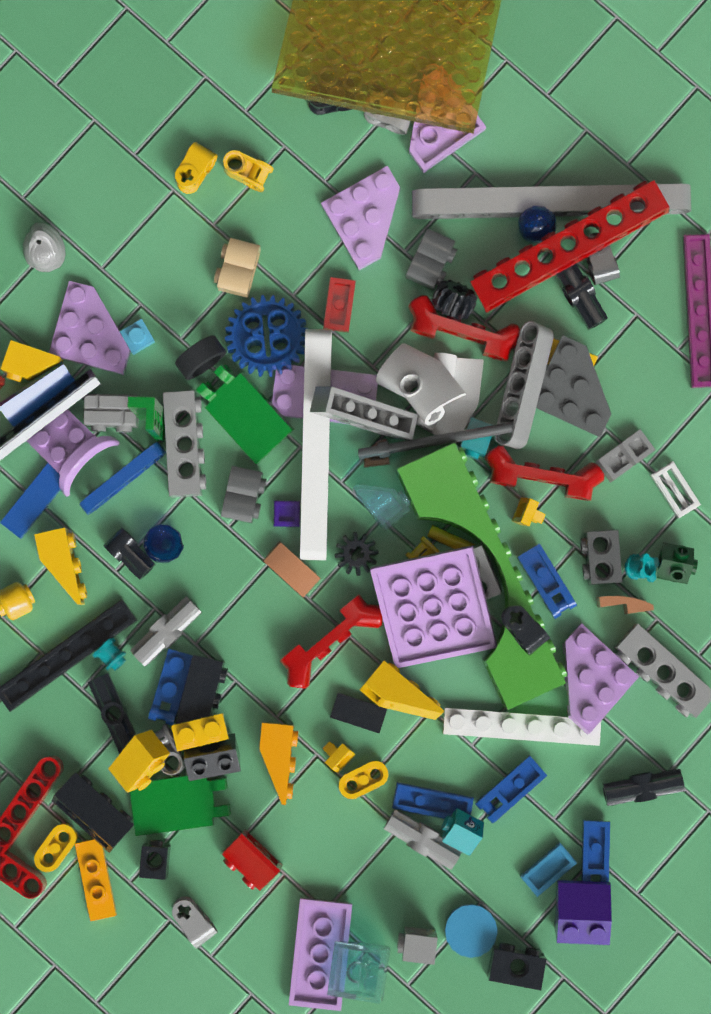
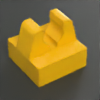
M521 497L511 521L523 526H530L531 522L542 524L546 514L536 510L539 502L531 498Z
M329 741L322 748L330 756L325 763L337 773L356 755L343 743L336 747Z

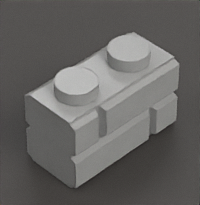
M119 394L85 395L84 425L91 427V432H106V428H116V432L121 433L132 432V428L139 427V419L127 407L128 396H138Z

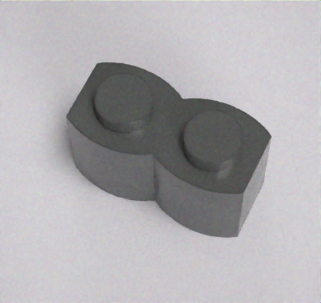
M427 228L406 273V278L434 291L436 285H439L446 277L447 272L443 271L446 263H452L458 249L453 248L455 241Z
M236 466L231 467L221 517L247 523H253L254 519L259 518L261 504L257 503L259 493L264 494L267 479L263 478V472Z

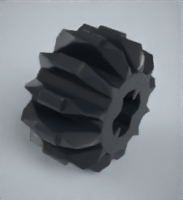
M445 280L441 281L435 289L432 303L435 305L434 308L442 312V315L446 314L450 318L454 317L457 320L468 319L476 306L477 296L472 289L467 288V285H462L460 282Z
M353 532L354 541H350L348 536L344 535L343 539L347 545L344 546L341 543L336 545L338 549L344 550V553H335V558L345 559L339 562L338 567L342 568L348 564L349 566L346 569V574L348 575L353 567H356V576H360V567L362 566L367 573L370 572V568L366 564L367 562L372 565L377 564L375 559L369 557L370 555L379 554L378 550L369 551V548L374 546L376 542L372 540L365 544L368 536L365 533L362 535L361 541L357 540V532ZM359 547L362 549L361 554L364 553V557L357 558L354 561L351 559L352 554L349 555L351 549L356 550Z

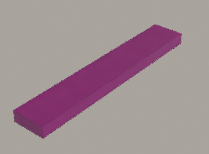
M710 234L684 235L683 252L691 388H710Z

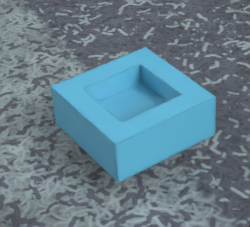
M142 319L120 331L133 355L155 343Z

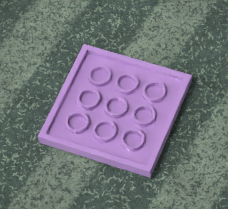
M473 545L371 567L370 571L394 665L397 668L497 647Z

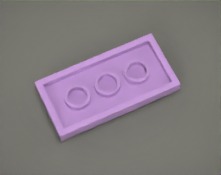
M292 365L291 370L284 366L282 367V375L276 369L272 398L273 406L283 417L303 419L304 366ZM331 370L332 387L376 401L377 375ZM330 419V422H333V423H342V422H339V421Z
M300 898L289 996L290 1006L341 1011L352 903Z

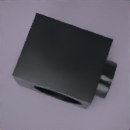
M150 839L149 844L145 843L142 845L139 878L167 879L171 845H164V840ZM151 852H157L161 855L162 863L155 866L149 862V854Z

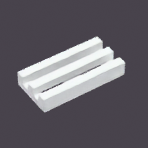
M673 461L650 475L677 519L701 505ZM669 469L692 502L690 506L667 473ZM661 474L683 507L682 511L659 477Z

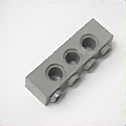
M332 386L315 387L310 408L311 413L398 440L413 439L418 418L417 414Z
M195 391L163 393L169 496L171 498L202 496V490L206 489V475L201 474L200 465L205 464L204 448H199V438H203V424L198 423L197 413L202 412L201 397H196ZM183 412L189 413L191 417L186 425L177 423V417ZM183 438H190L192 440V446L187 451L179 449V442ZM186 463H190L194 467L193 473L188 477H184L180 473V468Z
M634 624L614 647L619 651L616 656L628 665L631 662L638 668L636 674L648 683L651 680L658 687L655 690L664 699L668 700L670 697L676 702V710L687 718L690 715L697 718L711 702V689L639 624ZM643 647L650 652V658L645 663L641 662L637 656L638 651ZM662 665L667 666L670 672L665 680H661L657 675V670ZM681 683H686L689 687V693L686 697L681 698L677 693V687Z

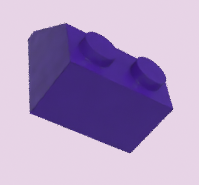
M558 880L554 924L557 943L610 945L612 926L611 883Z

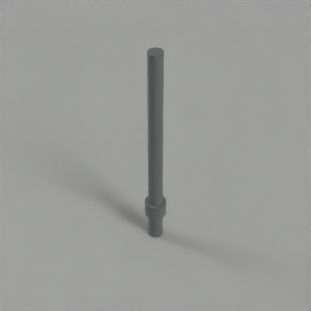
M508 422L389 443L388 441L380 442L378 446L358 449L359 459L380 456V458L390 457L392 453L513 432L512 423Z

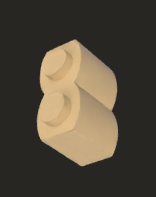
M230 238L228 244L224 243L221 252V258L224 259L222 269L217 268L214 283H218V291L248 298L261 252L260 245Z

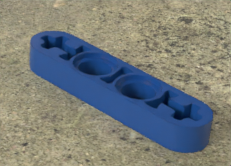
M159 442L154 443L88 495L79 505L87 515L93 513L166 454V451Z

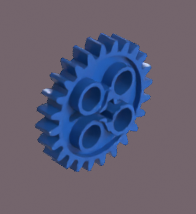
M261 295V300L257 303L252 297V305L248 306L242 302L243 311L234 309L236 318H228L231 325L225 327L226 334H228L225 337V342L230 344L227 347L228 353H234L232 355L233 362L240 360V369L248 365L249 374H252L257 369L259 377L263 375L264 371H268L269 376L272 377L273 370L277 369L278 373L282 375V367L286 366L291 370V361L300 362L297 354L305 355V348L303 346L305 345V331L308 329L304 327L306 326L305 318L300 319L302 316L301 311H294L293 303L285 306V298H282L277 303L274 295L271 296L270 301H266L264 295ZM264 315L268 318L271 356L269 357L266 356L264 340ZM277 319L285 321L280 326H275L272 323ZM251 322L259 323L258 327L254 329L248 328L247 325ZM279 343L287 345L283 350L274 348ZM252 346L261 347L259 352L252 353L249 351Z

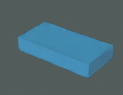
M559 842L522 873L520 877L538 897L575 866L577 862Z

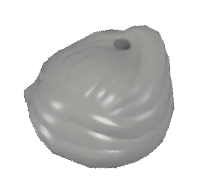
M35 223L31 226L30 232L23 242V252L27 264L40 272H51L60 268L65 260L66 251L63 239L58 231L45 223Z

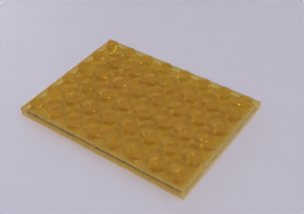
M293 0L272 84V93L474 134L501 0Z

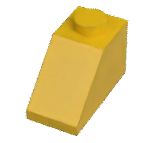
M10 340L1 370L7 373L6 378L21 383L22 379L30 381L41 376L61 361L63 362V359L60 356Z

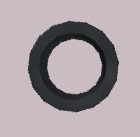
M208 336L182 353L177 358L175 365L185 379L190 380L217 364L225 356L226 350L216 336Z

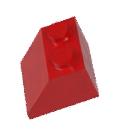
M246 829L222 853L225 857L223 862L232 871L237 869L244 875L242 878L243 882L252 890L255 887L259 891L264 888L281 871L283 866Z

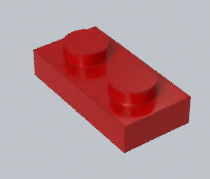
M330 277L323 329L349 333L356 285L355 280Z

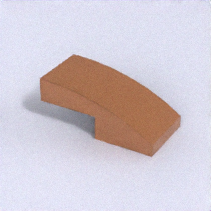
M280 541L262 560L303 598L321 579Z
M603 596L596 598L598 608L623 604L625 614L654 610L653 604L636 598L625 596Z

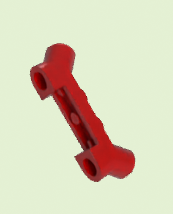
M421 295L409 303L408 308L414 318L410 331L420 336L434 340L438 330L485 345L483 356L503 362L508 361L511 349L517 345L520 328L517 324L512 323L492 333L486 331V327L478 323H471L470 326L461 323L462 319L457 320L454 317L450 318L448 315L446 318L439 316L426 295Z
M501 445L485 454V460L492 469L489 482L514 488L517 478L564 486L566 487L565 497L591 501L593 488L602 483L605 478L601 468L597 463L590 462L571 475L565 474V469L550 467V470L539 469V464L525 462L524 466L517 465L505 447Z
M359 594L339 610L346 619L307 652L299 644L285 655L280 662L288 670V686L308 688L310 686L312 661L316 657L320 661L332 651L329 647L334 642L338 641L340 644L352 635L349 631L352 627H381L382 614L380 606L367 604Z

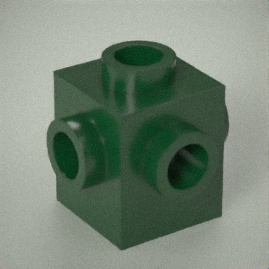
M663 542L658 557L657 578L688 584L690 575H695L698 560L694 559V548Z

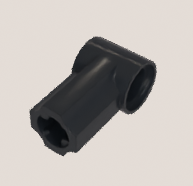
M121 527L103 546L119 562L122 561L141 580L156 564L137 546L138 543Z

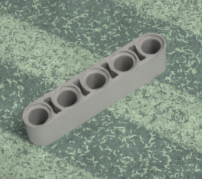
M534 321L526 322L520 330L497 424L512 423L513 432L495 435V440L501 445L514 449H521L527 444L554 338L551 328Z

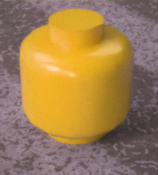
M14 582L0 590L1 617L6 615L8 619L16 620L32 611V604L35 603V600L26 584L22 586L21 583Z

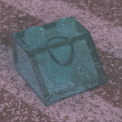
M358 484L353 487V493L384 532L410 512L408 506H410L411 502L402 491L397 493L392 488Z
M335 941L327 995L380 1004L384 997L391 947L364 942Z

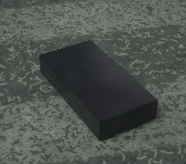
M338 693L330 718L380 734L387 708Z

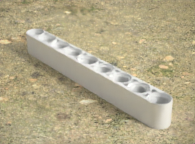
M306 329L300 560H326L330 418L311 413L310 408L315 387L331 386L332 329Z

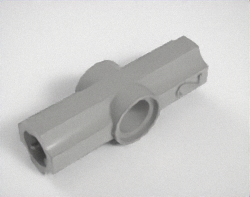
M186 596L172 611L158 619L150 627L149 632L130 651L139 662L147 666L162 650L169 648L183 634L182 631L202 611Z
M394 809L384 826V830L406 842V845L425 857L428 855L451 870L462 853L443 843L442 837L439 836L440 834L422 822L417 823Z

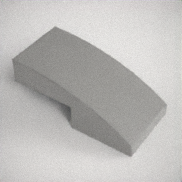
M640 429L595 463L598 464L611 483L654 452L655 448Z

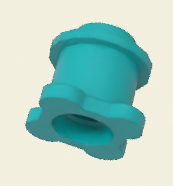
M643 553L641 556L639 554H632L625 563L626 574L630 579L646 578L648 582H654L656 580L659 559L657 557H650L648 553Z
M114 638L108 639L92 655L94 658L101 659L107 666V671L111 668L116 671L126 661L124 658L126 652H122L114 644L116 642Z

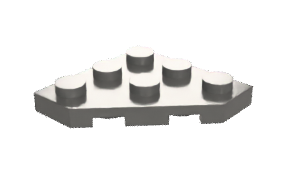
M563 334L545 371L536 408L601 437L611 416V410L586 344Z

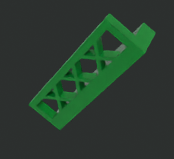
M128 396L127 407L139 420H146L145 430L156 441L165 442V420L162 405L155 397Z

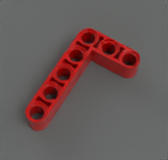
M56 756L45 757L37 763L0 817V828L7 827L11 832L9 840H4L0 837V880L28 899L36 898L45 891L47 886L46 878L9 850L62 775L64 765L62 760ZM47 761H51L56 765L54 775H48L45 772L44 765ZM32 783H37L41 788V794L38 797L30 794L29 787ZM17 805H22L26 810V815L23 819L18 818L14 813ZM7 864L16 866V877H11L6 873ZM28 879H35L38 882L39 889L37 892H32L28 889Z

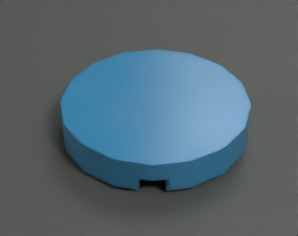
M465 904L454 909L447 918L445 925L446 940L452 950L461 956L469 958L479 957L487 953L494 945L498 933L496 921L492 914L483 906L476 904Z

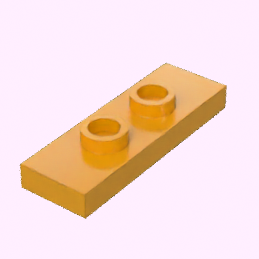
M94 839L75 843L90 921L116 916L117 912L104 848Z

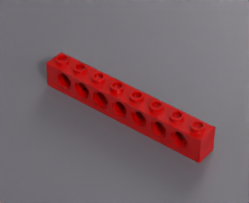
M655 180L649 183L647 181L639 183L633 188L634 191L626 196L624 193L617 195L610 200V205L604 208L598 206L587 213L588 217L581 221L578 219L570 221L564 226L565 229L557 234L554 231L545 235L541 239L542 242L534 247L532 244L523 247L518 251L519 255L514 258H503L496 263L497 267L490 271L484 269L473 276L474 280L470 281L485 312L493 310L669 213L670 206ZM633 202H641L645 208L640 212H634L631 210L630 205ZM616 214L620 216L621 222L617 225H612L607 221L608 216ZM588 227H595L599 233L597 236L590 238L584 234V230ZM570 239L576 245L572 250H564L561 247V243L564 240ZM543 252H549L553 258L548 263H542L538 260V256ZM522 264L530 268L528 274L520 276L515 272L516 268ZM503 277L507 280V283L503 288H496L492 285L494 279Z

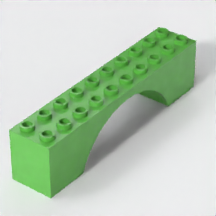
M453 443L398 468L396 474L417 520H430L453 526L472 537L476 542H482L500 575L504 590L505 608L509 606L523 607L544 629L545 625L540 615H534L531 608L534 602L529 591H523L520 585V581L523 578L518 567H512L508 559L512 556L507 543H501L498 534L501 532L495 518L490 520L488 516L489 504L484 494L479 496L476 490L477 485H479L474 472H468L465 466L468 460L463 448H457L456 444ZM510 612V615H511V617H512V618L509 620L510 623H512V622L519 623V622H520V621L518 620V616L520 615L519 612H518V613H512V612ZM502 625L497 639V647L491 650L483 660V663L505 709H512L566 684L564 677L568 675L562 662H556L553 656L556 649L551 639L547 640L529 656L516 642L514 636Z

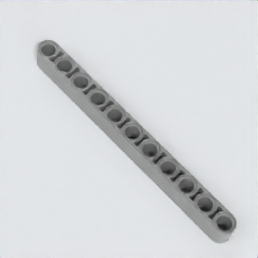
M657 184L670 206L669 213L667 214H686L691 212V186L689 184ZM636 185L416 189L412 191V217L415 219L588 216L587 213L598 206L604 208L610 205V200L617 195L624 193L626 196L634 191L633 188ZM633 202L630 205L631 210L634 212H640L645 208L641 202Z

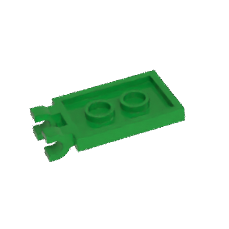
M227 364L224 366L220 365L214 373L225 383L216 391L209 381L203 382L196 390L210 402L205 409L255 464H259L294 428L244 372L236 376Z
M188 775L151 780V783L143 790L135 789L130 791L135 836L213 826L214 817L230 816V804L215 806L213 791L226 790L228 788L227 778L215 780L203 778L189 781Z

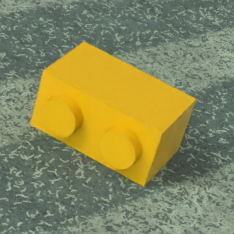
M148 730L134 735L108 769L126 792L135 789L140 791L151 783L150 778L152 775L164 767V760L169 756L170 752L152 730Z

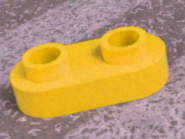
M380 761L368 762L341 777L339 781L340 793L348 799H356L384 785L388 779V769ZM378 769L380 771L379 778H372L370 776L371 770ZM353 780L357 783L355 790L347 788L349 781Z
M63 823L54 827L37 850L34 862L40 871L52 872L57 869L77 841V832L72 825ZM61 832L68 833V841L61 840ZM47 853H50L53 856V861L51 863H48L45 860V855Z

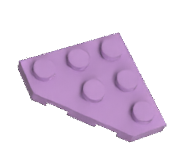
M442 66L421 80L409 154L422 172L425 173L486 130L485 124Z
M388 166L321 203L322 208L358 270L381 259L400 191V186Z
M69 281L49 353L60 356L64 360L124 375L130 349L97 291L92 286Z
M581 623L564 641L563 654H565V670L568 675L565 677L566 691L568 692V717L588 735L639 676Z

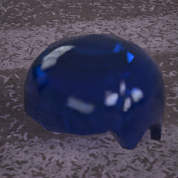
M532 206L526 209L518 219L520 235L526 242L531 244H539L545 235L556 232V217L553 212L544 206Z
M158 524L148 530L143 540L145 553L156 563L167 564L180 556L184 549L180 532L170 525Z

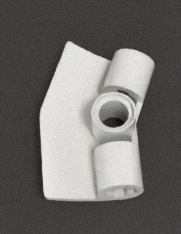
M405 343L401 344L389 356L376 377L378 385L406 398L427 425H432L443 417L445 411L442 406L466 395L465 391L442 362ZM418 387L414 392H410L413 388Z
M434 353V358L443 363L465 391L466 395L442 406L445 413L438 422L427 425L418 415L416 425L434 435L463 431L478 406L484 360L457 358L456 355L448 353Z

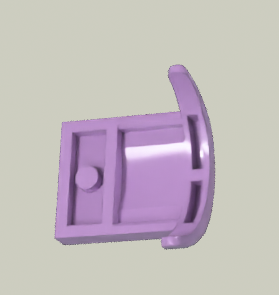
M68 409L27 440L60 474L59 487L66 497L70 495V487L75 476L87 461L103 449L120 444L112 436L96 437Z

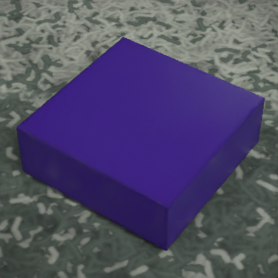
M274 501V527H300V501Z

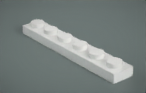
M445 708L443 734L600 746L601 721L587 735L569 717Z

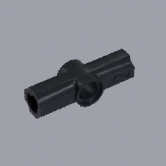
M577 264L556 274V277L563 286L564 296L568 303L576 308L588 330L595 328L608 319L595 296L596 292L591 281L586 275L582 274Z
M107 673L89 681L88 685L101 711L102 720L106 723L120 754L134 735L137 734L127 714V708L122 703L110 674ZM112 706L118 707L121 712L120 718L117 721L111 720L108 716V710Z
M680 769L665 770L658 773H639L631 775L627 779L602 783L607 806L631 801L635 803L657 799V796L685 791Z

